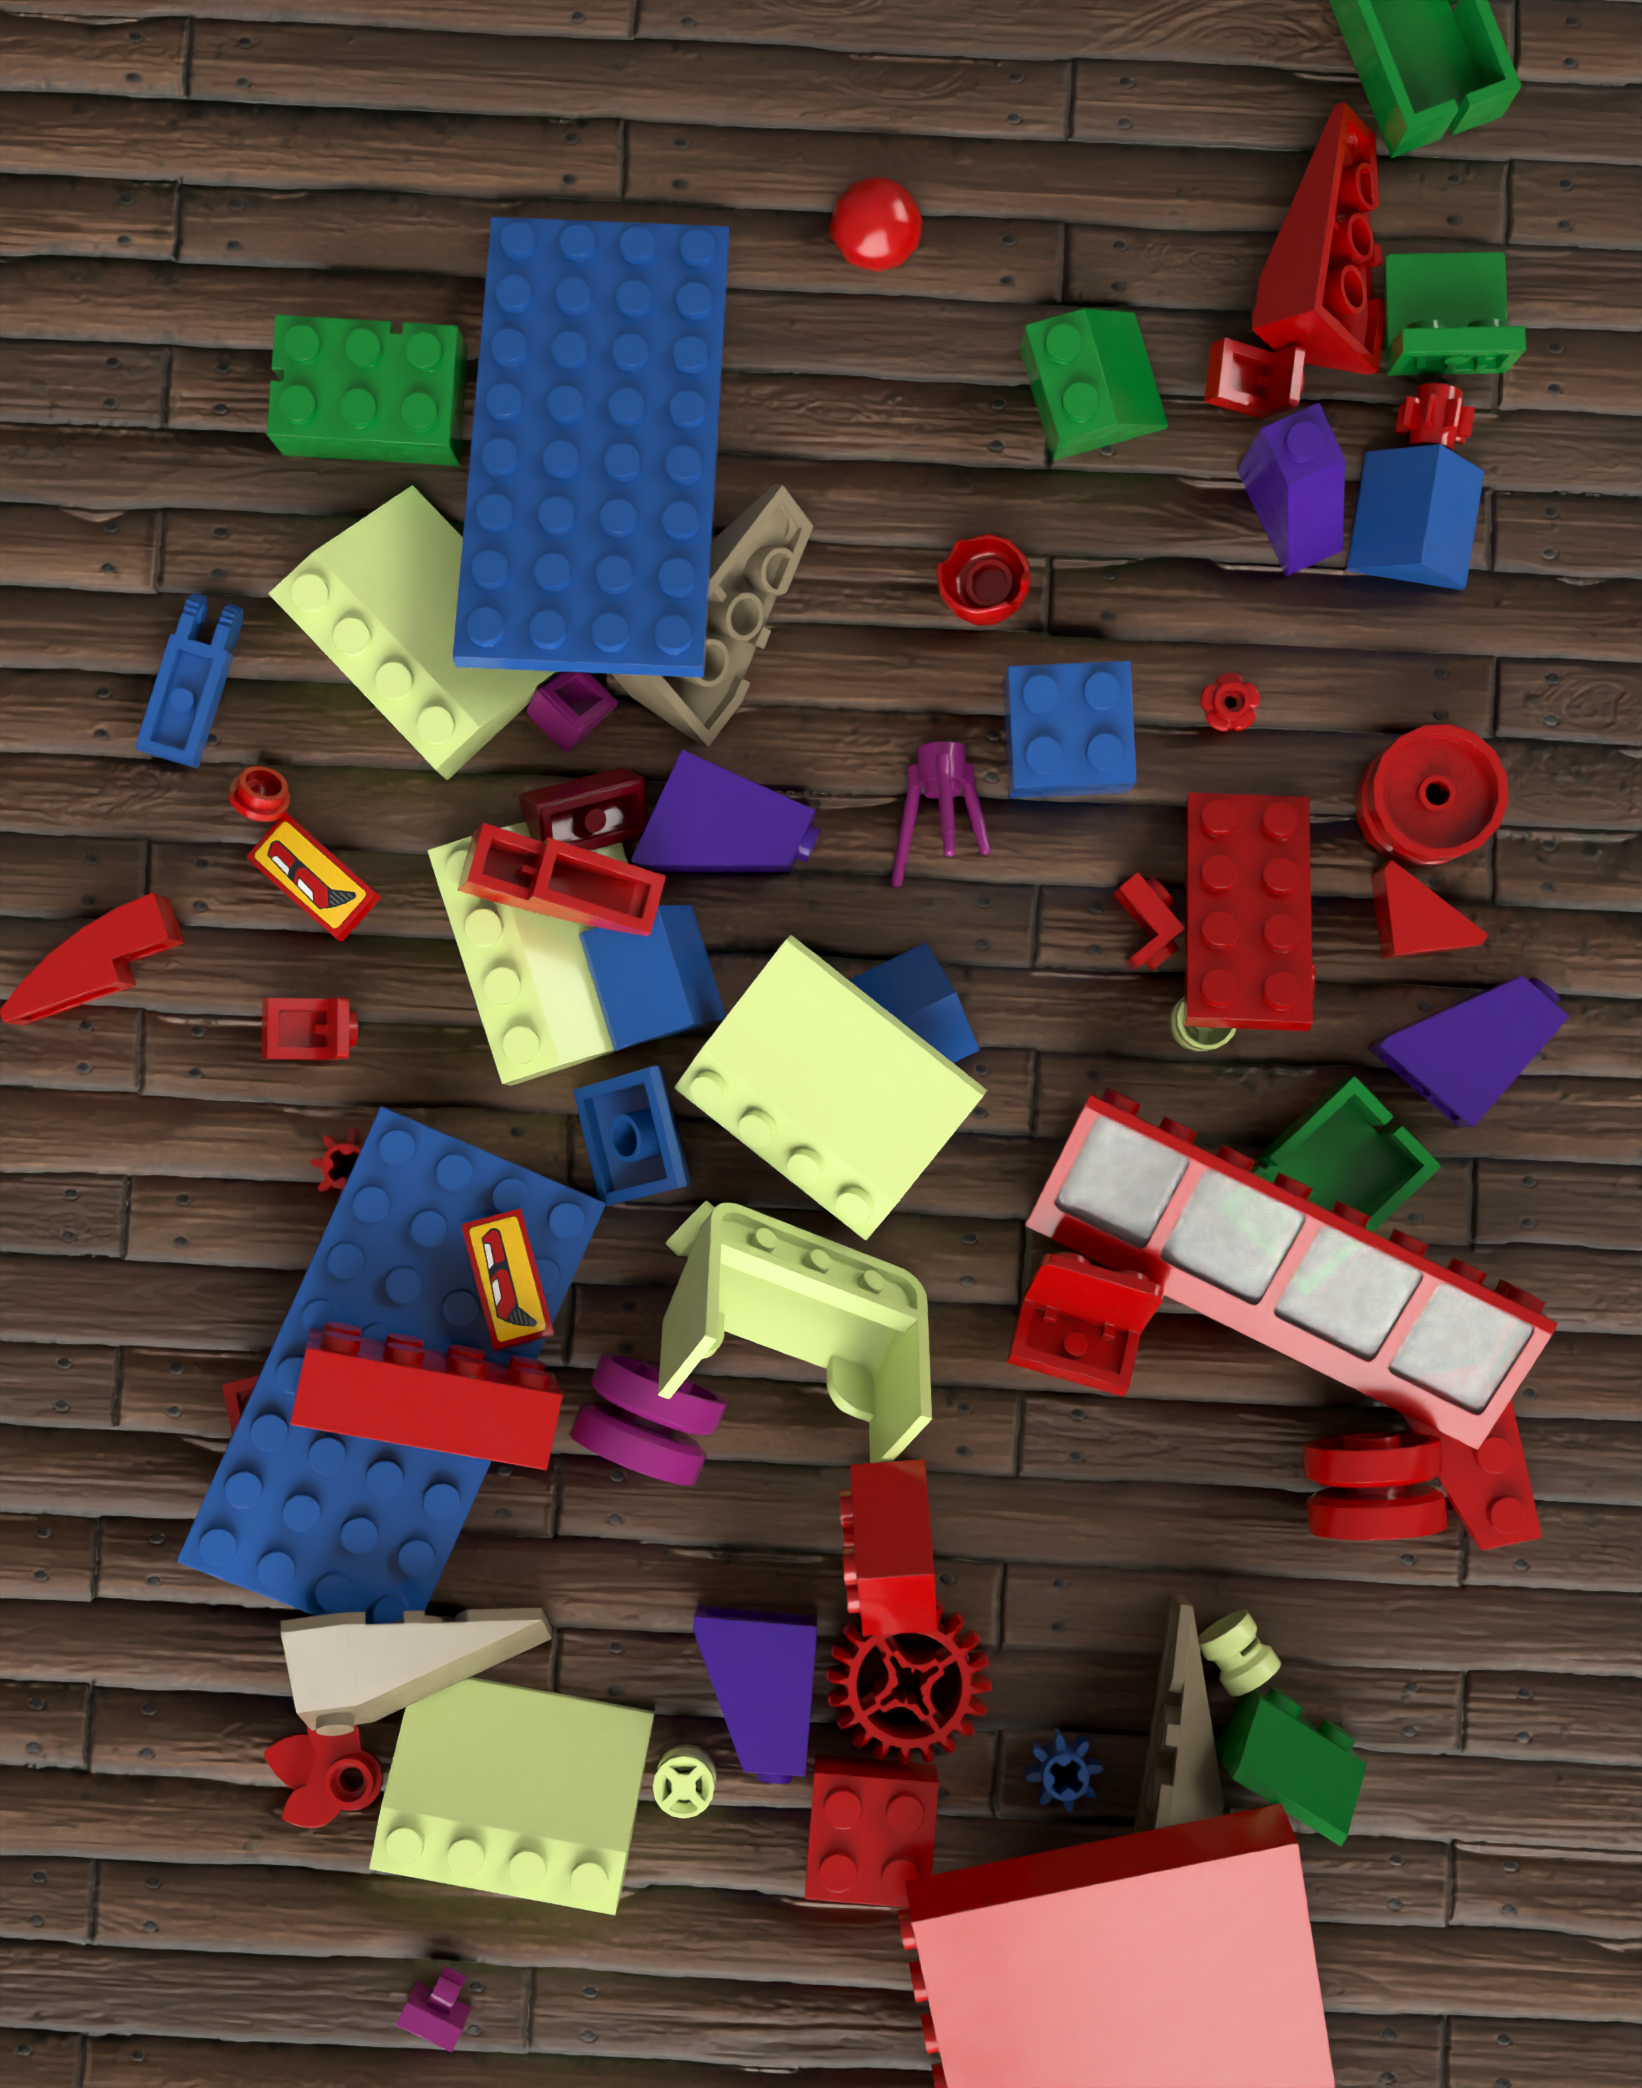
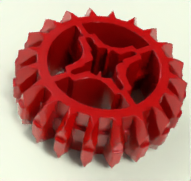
M936 1599L938 1631L911 1632L929 1636L940 1642L943 1646L937 1650L932 1646L921 1652H911L905 1649L897 1638L892 1636L896 1634L863 1636L862 1629L850 1621L843 1625V1633L853 1643V1646L842 1642H834L832 1644L831 1655L846 1665H832L826 1668V1680L834 1684L843 1685L834 1688L828 1693V1703L830 1706L835 1707L848 1706L837 1716V1724L840 1729L850 1728L860 1723L853 1735V1744L858 1748L866 1745L872 1737L877 1739L874 1746V1757L876 1759L883 1760L887 1756L891 1745L898 1747L897 1753L900 1765L909 1764L910 1748H920L923 1761L925 1763L933 1762L934 1754L931 1744L939 1741L943 1749L948 1754L956 1751V1743L951 1734L954 1729L968 1738L972 1737L975 1733L974 1726L965 1716V1713L974 1716H984L986 1714V1703L972 1694H984L992 1689L989 1677L974 1674L990 1665L988 1654L985 1652L969 1653L981 1641L976 1630L966 1631L957 1636L965 1621L964 1616L959 1611L951 1614L944 1623L940 1622L943 1614V1603ZM876 1645L882 1654V1660L887 1669L885 1674L873 1683V1690L862 1697L857 1684L858 1672L865 1656ZM896 1659L902 1669L911 1667L912 1674L915 1669L921 1671L918 1674L922 1700L915 1689L906 1691L905 1684L902 1690L896 1687L899 1684ZM956 1661L959 1667L957 1689L950 1703L940 1712L930 1691L933 1684L945 1675L944 1668ZM895 1707H906L912 1710L920 1721L924 1722L910 1725L897 1724L880 1717L875 1712L881 1709L885 1713Z

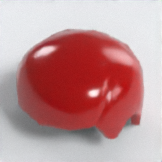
M870 176L849 185L834 203L829 224V235L849 264L874 272H882L901 266L916 250L922 233L923 220L919 207L905 187L890 178Z
M988 533L968 538L967 540H957L949 555L942 563L938 562L936 567L939 593L943 602L957 618L977 626L996 625L1011 617L1024 602L1032 583L1030 567L1026 556L1011 540Z

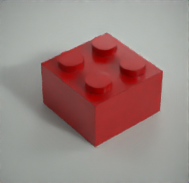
M925 1459L850 1464L851 1489H839L841 1525L844 1538V1546H842L843 1568L847 1590L848 1613L861 1614L863 1636L938 1631Z
M815 1754L805 1875V1899L909 1908L905 1880L932 1875L939 1789L936 1764L909 1762L908 1765H900L898 1761Z

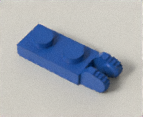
M191 593L181 613L175 635L170 633L135 749L149 755L199 769L234 657L231 652L239 638L244 610H242V607L227 603V606L224 607L220 614L211 645L204 644L196 640L201 635L204 621L207 617L208 599L205 596Z

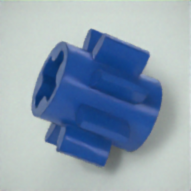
M1054 1728L1053 1741L1048 1742L1045 1746L1034 1741L1030 1744L1035 1757L1038 1759V1765L1025 1768L1024 1773L1026 1780L1029 1782L1043 1781V1785L1039 1788L1037 1795L1041 1805L1044 1806L1049 1803L1052 1797L1057 1800L1063 1801L1067 1812H1072L1073 1800L1083 1794L1093 1799L1097 1796L1092 1784L1089 1782V1775L1100 1773L1103 1771V1767L1097 1758L1083 1759L1089 1747V1742L1085 1735H1081L1072 1743L1064 1740L1059 1728ZM1071 1761L1075 1774L1069 1777L1061 1773L1055 1779L1051 1766L1057 1762L1065 1767Z

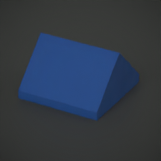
M1441 444L1367 451L1363 457L1345 571L1464 590L1467 583L1484 471Z
M692 905L658 906L651 935L649 936L599 927L579 934L614 1051L722 1022L726 1018Z
M927 942L849 980L951 1062L954 1063L980 1050L957 993Z
M648 1067L573 1090L598 1198L606 1203L605 1206L692 1185L663 1067Z

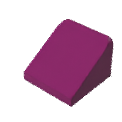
M560 672L537 689L527 708V714L563 751L569 752L619 702L591 673Z

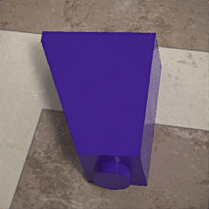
M1317 403L1262 427L1237 469L1286 577L1333 557L1343 550L1345 458L1320 403Z
M682 750L631 861L635 866L652 872H791L797 859L805 863L808 862L819 839L821 830L812 826L816 819L814 809Z
M1524 976L1498 983L1374 1039L1367 1049L1457 1128L1474 1127L1569 1018V1015L1556 1005L1560 1001V997L1551 987L1535 977L1527 980Z
M697 1605L693 1620V1631L743 1772L756 1773L757 1780L773 1784L790 1783L793 1776L805 1777L818 1615Z

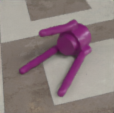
M932 742L920 745L917 748L918 764L907 767L908 790L891 877V884L895 888L900 887L903 883L922 787H925L926 797L939 798L943 852L947 857L953 856L956 851L953 797L961 795V786L979 851L982 855H988L991 852L987 828L975 787L974 764L966 763L965 745L962 743Z

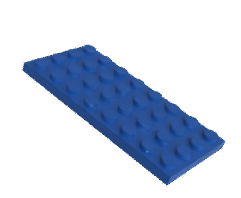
M491 217L453 646V660L456 667L704 677L730 249L729 226Z
M381 1105L176 1562L315 1616L343 1612H365V1624H392L402 1619L403 1611H425L491 1464V1460L290 1425L309 1329L323 1330L324 1322H337L362 1329L361 1338L385 1342L388 1333H395L423 1340L422 1349L447 1353L449 1345H461L484 1351V1360L508 1365L510 1356L537 1360L546 1338L494 1352L461 1224L521 1208L551 1323L553 1324L606 1203Z

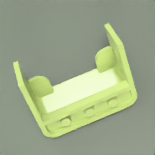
M722 1203L713 1209L699 1230L663 1319L658 1396L670 1399L700 1360L708 1358L716 1352L723 1342L724 1331L826 1368L827 1389L834 1404L844 1413L869 1422L870 1463L894 1461L932 1420L928 1303L922 1284L915 1276L903 1268L735 1203Z

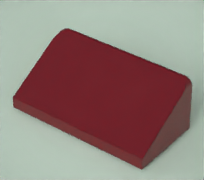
M618 768L519 794L520 808L532 839L544 842L549 837L590 851L641 837L649 822L644 777L625 768Z

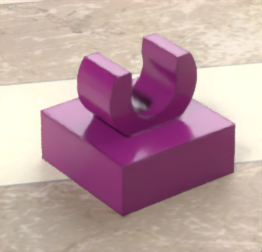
M445 1965L434 1989L417 1981L396 2026L452 2053L472 2009L456 2000L467 1976Z

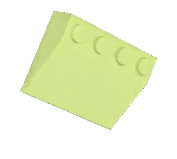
M412 485L313 551L268 594L433 768L448 780L531 702L537 689L560 672L462 668L455 666L453 646L463 537Z
M526 822L502 827V829L531 838ZM472 836L427 850L502 1084L513 1086L617 1052L613 1049L579 938V934L596 927L526 911L457 891ZM622 842L590 850L628 863Z
M792 935L785 940L674 1087L864 1240L870 1237L987 1092V1089Z
M474 1677L462 1680L407 1706L381 1805L369 1869L615 1915L622 1893L655 1711Z

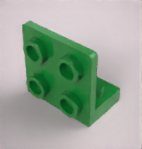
M1504 253L1389 254L1383 262L1386 376L1506 373L1525 352V326H1508L1506 259Z

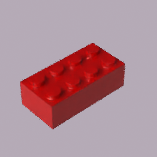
M324 1322L323 1330L309 1329L290 1425L547 1470L563 1394L554 1373L545 1372L546 1363L520 1356H510L508 1365L484 1360V1351L461 1345H449L447 1353L422 1349L423 1340L403 1334L388 1333L385 1342L361 1338L362 1329L337 1322Z

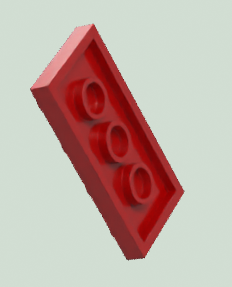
M1188 792L1185 802V1026L1309 1031L1313 1024L1309 797Z

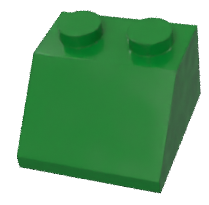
M1083 308L1025 325L1020 352L1053 461L1167 429L1168 422L1135 312Z
M1271 1687L1267 1695L1256 1688L1244 1694L1215 1742L1216 1754L1232 1779L1272 1804L1282 1803L1285 1812L1342 1846L1349 1833L1367 1766L1364 1760L1352 1748L1357 1740L1326 1719L1323 1720L1320 1727L1300 1716L1304 1707L1275 1687Z

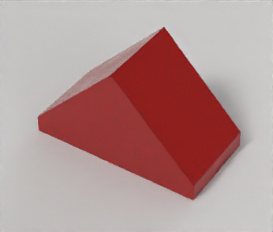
M1393 860L1378 866L1371 875L1381 960L1466 950L1481 945L1489 936Z

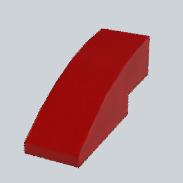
M482 823L473 832L457 891L575 923L649 936L651 935L666 876L548 837L544 842Z
M152 892L115 908L81 928L49 953L19 984L0 1009L2 1021L4 1023L26 1025L136 986L129 963L185 943L170 898Z

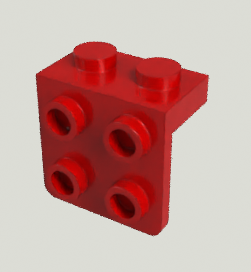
M1075 1253L1046 1254L1043 1256L1022 1296L1006 1363L1124 1397L1130 1388L1141 1333L1162 1303L1164 1288L1159 1284L1150 1282V1279L1140 1272L1133 1270L1111 1271L1091 1265L1088 1259Z

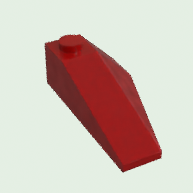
M1345 102L1334 105L1262 270L1259 278L1256 304L1252 311V330L1276 352L1293 345L1305 349L1304 364L1369 375L1378 372L1385 324L1384 300L1380 298L1373 299L1372 268L1382 265L1381 245L1374 243L1369 223V212L1376 210L1379 206L1376 136Z

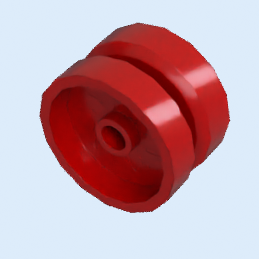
M1452 724L1424 725L1397 738L1390 745L1382 749L1363 769L1355 792L1356 819L1366 841L1385 859L1393 860L1409 868L1438 867L1481 847L1500 827L1508 804L1507 774L1496 751L1476 733ZM1428 799L1436 801V805L1430 803Z
M1358 1432L1316 1438L1306 1441L1302 1445L1305 1477L1320 1485L1332 1486L1315 1492L1307 1500L1309 1533L1330 1539L1364 1541L1415 1538L1436 1534L1447 1529L1445 1494L1431 1486L1416 1484L1432 1480L1442 1473L1443 1462L1440 1437L1419 1433Z

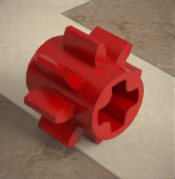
M1441 383L1423 384L1417 387L1416 397L1406 396L1404 404L1399 405L1395 433L1409 435L1407 447L1441 444L1453 452L1455 443L1465 444V438L1471 437L1475 407L1461 406L1463 392L1455 386Z
M350 1128L348 1130L346 1143H341L334 1136L326 1135L323 1137L324 1145L329 1150L323 1158L310 1160V1165L322 1168L325 1179L320 1182L317 1188L320 1192L336 1187L341 1189V1195L348 1180V1177H341L339 1173L345 1166L341 1155H359L363 1144H360L361 1132L357 1128Z

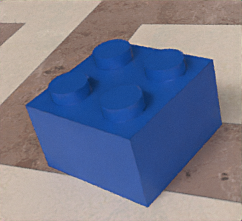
M1131 661L1008 666L1003 679L1008 798L1128 793L1137 783Z

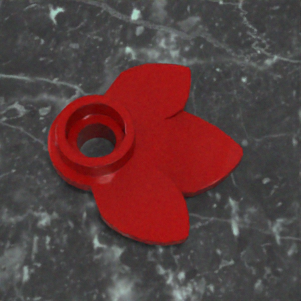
M354 1725L352 1732L338 1736L320 1735L316 1733V1730H311L307 1726L308 1733L303 1732L287 1736L269 1746L264 1752V1757L275 1775L294 1790L284 1807L283 1820L299 1827L317 1828L327 1825L342 1809L359 1810L375 1800L383 1786V1769L378 1758L369 1750L362 1748L358 1725ZM349 1767L359 1769L363 1774V1784L360 1786L349 1785L345 1781L344 1770Z

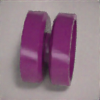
M601 1353L590 1383L601 1397L615 1405L598 1401L580 1405L569 1432L571 1438L586 1449L636 1472L678 1485L692 1486L696 1484L707 1454L696 1440L685 1433L704 1436L717 1432L728 1402L688 1378L684 1380L670 1399L658 1396L660 1366L615 1353Z

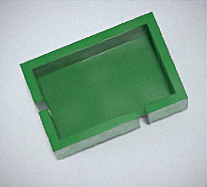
M1329 0L1391 158L1441 140L1448 127L1451 135H1455L1501 118L1522 87L1488 0H1459L1453 12L1450 5L1457 3L1458 0Z
M275 315L272 370L280 381H271L267 436L279 451L286 456L460 466L468 348L458 326L403 322L402 334H397L390 321Z
M1355 1076L1339 1078L1257 1157L1265 1167L1253 1166L1251 1172L1271 1182H1274L1278 1172L1285 1174L1313 1188L1308 1200L1331 1210L1335 1201L1338 1200L1370 1216L1371 1218L1366 1228L1375 1231L1441 1165L1404 1126H1386L1378 1133L1372 1126L1386 1125L1394 1116ZM1233 1180L1209 1203L1275 1272L1305 1222L1303 1213L1236 1180ZM1330 1226L1321 1227L1288 1286L1294 1292L1304 1295L1310 1294L1362 1242Z

